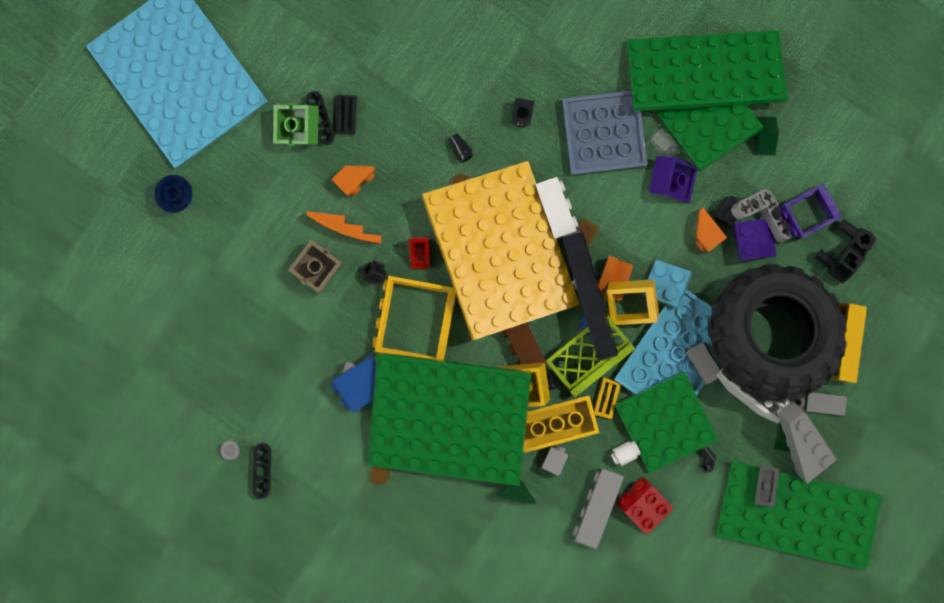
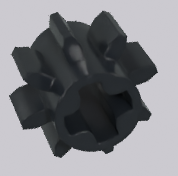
M373 260L372 263L368 262L363 268L364 280L374 285L377 282L381 283L386 277L385 265L376 260Z

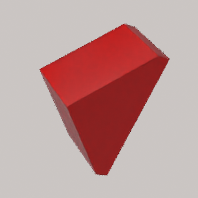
M409 238L411 269L430 268L429 238Z

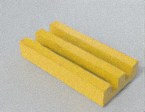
M602 378L594 408L595 415L612 419L621 386L619 382ZM607 382L609 385L601 412H598L605 383ZM615 384L616 388L608 415L605 412L612 386Z

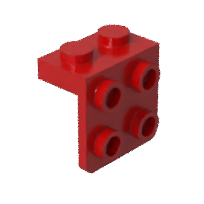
M644 477L636 481L616 502L619 508L645 534L650 533L673 509L668 501Z

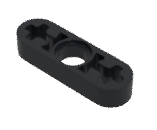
M311 91L306 96V104L314 106L312 102L309 103L312 100L311 96L315 95L316 98H320L317 101L318 107L323 106V109H318V113H323L326 116V120L321 124L318 123V127H324L329 124V127H325L327 134H331L329 141H325V139H321L323 131L320 129L318 130V140L322 145H330L333 143L335 135L323 97L319 92Z
M260 443L254 448L253 494L258 499L268 497L271 492L272 449L266 443ZM261 446L268 450V454L264 455V460L268 459V463H257V459L261 460V454L258 453ZM260 465L266 466L268 470L267 474L263 477L257 474V468ZM256 478L260 480L268 479V482H263V488L267 489L263 496L260 495V492L256 491L257 488H260V482H256Z

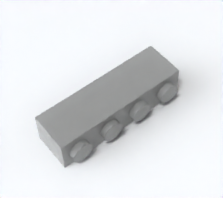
M603 468L600 471H596L593 479L596 482L594 489L590 488L586 497L589 500L587 507L583 506L579 516L582 518L580 526L576 524L573 532L575 541L595 549L598 548L624 476Z

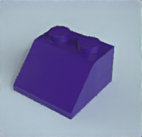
M657 156L649 193L662 198L690 203L697 167L675 157Z
M765 219L734 223L733 232L739 262L777 256L774 236Z

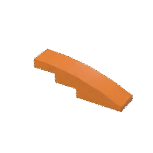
M307 211L309 218L341 235L363 242L380 245L382 243V236L364 234V226L346 224V216Z

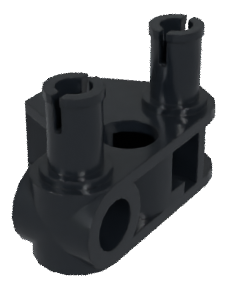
M845 218L839 223L837 229L848 235L850 242L838 258H832L822 249L814 257L815 260L828 268V274L842 284L855 274L864 262L868 251L877 240L872 232L862 227L857 229ZM860 236L867 238V244L860 243ZM846 257L852 260L849 265L844 262Z

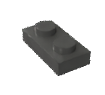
M759 466L754 504L774 507L780 468Z

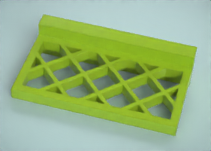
M609 316L611 329L613 327L616 331L612 332L613 335H619L624 340L620 345L616 346L618 356L600 361L595 365V360H598L595 357V349L593 350V357L582 356L583 345L593 346V343H583L584 334L589 332L587 326L546 360L574 397L578 396L635 349L634 345ZM572 344L580 345L579 356L568 355V348ZM557 356L565 357V367H556L552 360ZM567 358H578V369L567 368ZM581 359L592 360V367L589 370L580 369ZM566 371L578 372L577 380L572 384L566 379Z

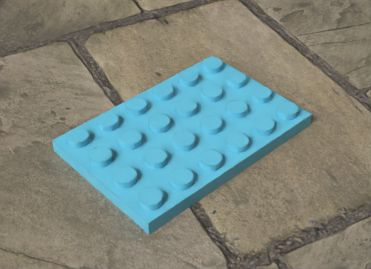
M686 289L679 308L669 305L663 307L659 313L658 322L652 323L614 380L634 394H637L685 371L697 395L705 383L686 352L703 342L713 358L710 350L712 342L708 336V321L712 315V307Z

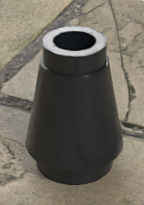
M459 134L449 138L456 160H459L460 163H464L474 156L472 153L473 149Z

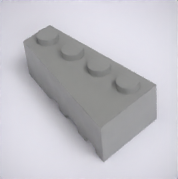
M792 401L778 412V416L787 438V446L791 451L790 456L795 465V473L808 484L837 459L807 414Z

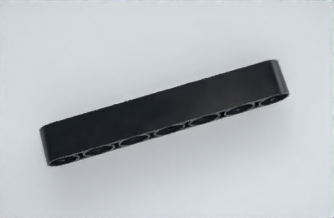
M582 230L564 235L563 241L597 359L600 362L618 356V350Z

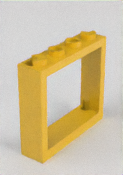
M389 276L388 280H384L382 291H386L385 298H381L379 310H382L381 318L377 317L375 328L379 330L378 336L373 338L372 347L375 348V352L444 360L456 297L455 289L453 287ZM394 284L448 293L436 357L382 347Z

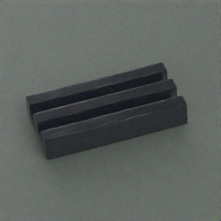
M338 95L337 134H356L357 95ZM342 100H345L344 130H341ZM349 100H353L352 130H348Z

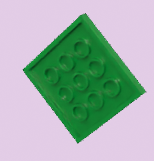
M746 104L656 111L658 117L700 172L763 130V125Z
M685 371L615 404L626 429L641 453L640 456L649 474L719 441Z

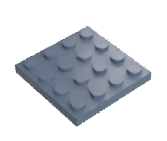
M631 91L562 99L571 175L647 166L641 111H633Z

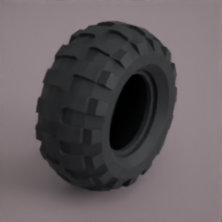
M763 264L759 268H750L740 273L725 286L716 298L711 308V318L708 321V336L712 342L710 350L716 362L719 361L724 376L730 382H736L741 386V391L752 397L755 395L761 396L765 401L771 402L798 400L821 388L839 369V363L845 355L847 341L844 338L845 332H847L844 314L841 315L839 311L840 303L834 293L830 294L823 286L825 283L815 275L811 277L805 274L803 269L791 265L781 267L779 264ZM763 307H776L788 312L795 318L803 335L802 350L797 358L788 360L778 359L761 350L755 342L751 331V319L755 310Z

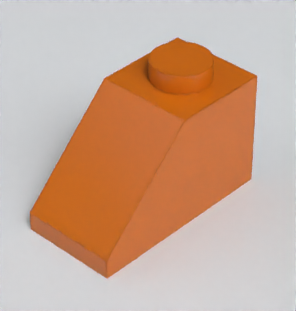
M702 208L698 211L695 239L697 240V247L702 252L705 250L708 253L727 237L706 210Z

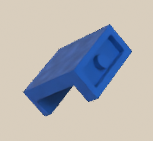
M371 353L364 356L365 360L337 377L335 375L332 376V388L336 394L340 392L343 397L341 399L342 404L346 409L350 408L352 413L373 401L376 360Z

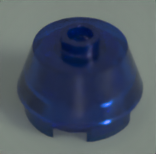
M168 175L157 183L154 196L156 203L161 209L169 213H177L189 206L193 197V191L190 183L184 177Z

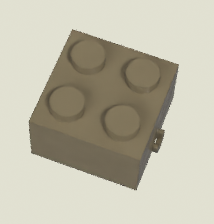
M310 240L288 271L298 277L302 284L305 286L307 284L321 294L343 263L331 255L327 248L324 247L323 249L313 240Z

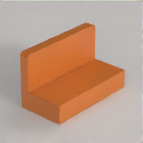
M609 256L599 282L601 295L604 296V290H607L609 282L629 281L634 266ZM614 294L615 300L621 301L624 294Z

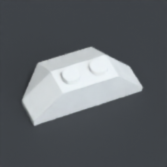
M723 368L716 376L731 394L758 415L775 423L780 422L778 412L789 404L788 400L771 402L765 401L761 396L755 395L752 397L741 391V386L736 382H730L722 373Z

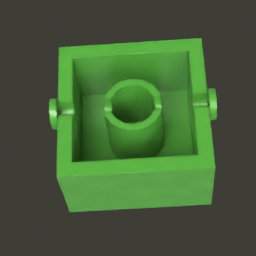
M296 103L274 105L273 144H288V146L318 144V106L296 105Z

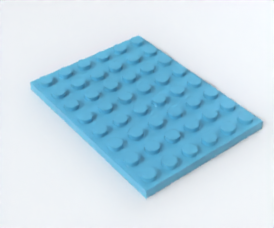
M149 0L86 46L175 169L268 103L194 0Z

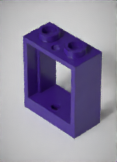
M824 183L780 207L782 218L788 221L792 236L798 240L842 217ZM815 194L828 219L802 232L789 207Z

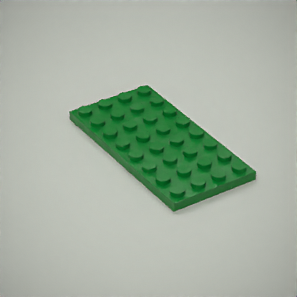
M779 30L627 39L633 111L787 102L788 97Z
M731 461L715 536L867 571L883 495L814 479L807 484L800 476L779 472L774 507L754 504L759 467Z

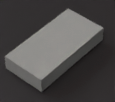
M703 342L686 352L705 385L718 378L716 375L720 370Z
M811 393L807 395L806 411L845 416L847 397Z

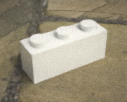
M555 177L535 184L554 239L576 232L578 223L575 216L571 217L569 210L572 209L569 198L565 199L563 192L566 190L563 181H559Z

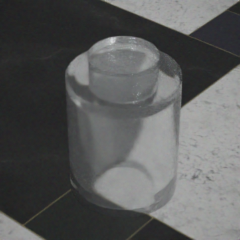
M662 128L649 140V143L663 156L669 155L671 157L678 150L676 147L678 142Z

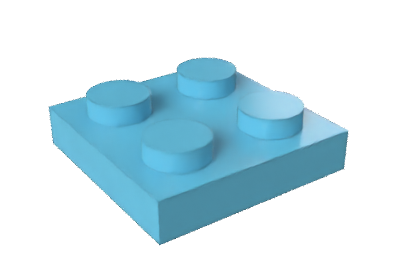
M656 260L648 280L655 279L657 301L679 308L692 272ZM646 292L642 293L643 297H646Z

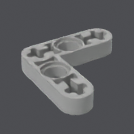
M764 189L735 203L731 208L733 216L738 220H743L761 211L778 242H784L792 237L789 229L790 226L780 214L781 209L774 195L768 189ZM751 201L754 202L756 208H753ZM771 212L775 214L776 220L772 217Z

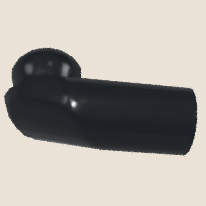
M706 446L699 451L704 456L701 469L703 472L709 473L714 469L716 456Z

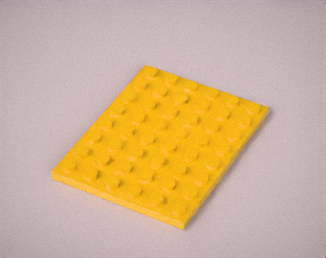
M528 161L421 195L473 341L580 305L574 287L571 284L572 281L558 242L554 239Z

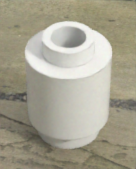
M628 441L612 449L613 454H611L615 465L623 466L637 459V456L641 453L634 441Z

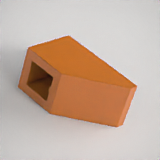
M344 166L332 178V181L347 197L350 195L354 197L361 190L360 186L364 182L369 183L375 177L374 173L376 170L373 166Z

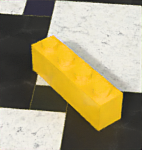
M840 303L838 308L841 315L844 314L847 332H845L844 336L847 346L845 355L839 363V369L830 380L857 383L867 307Z

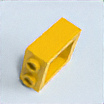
M655 279L609 282L607 290H604L605 301L609 303L607 314L616 325L658 322L659 309ZM646 292L648 313L617 315L614 294Z

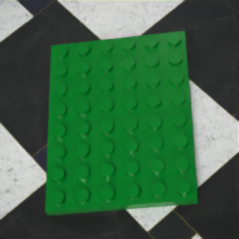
M378 352L368 466L520 486L532 372Z

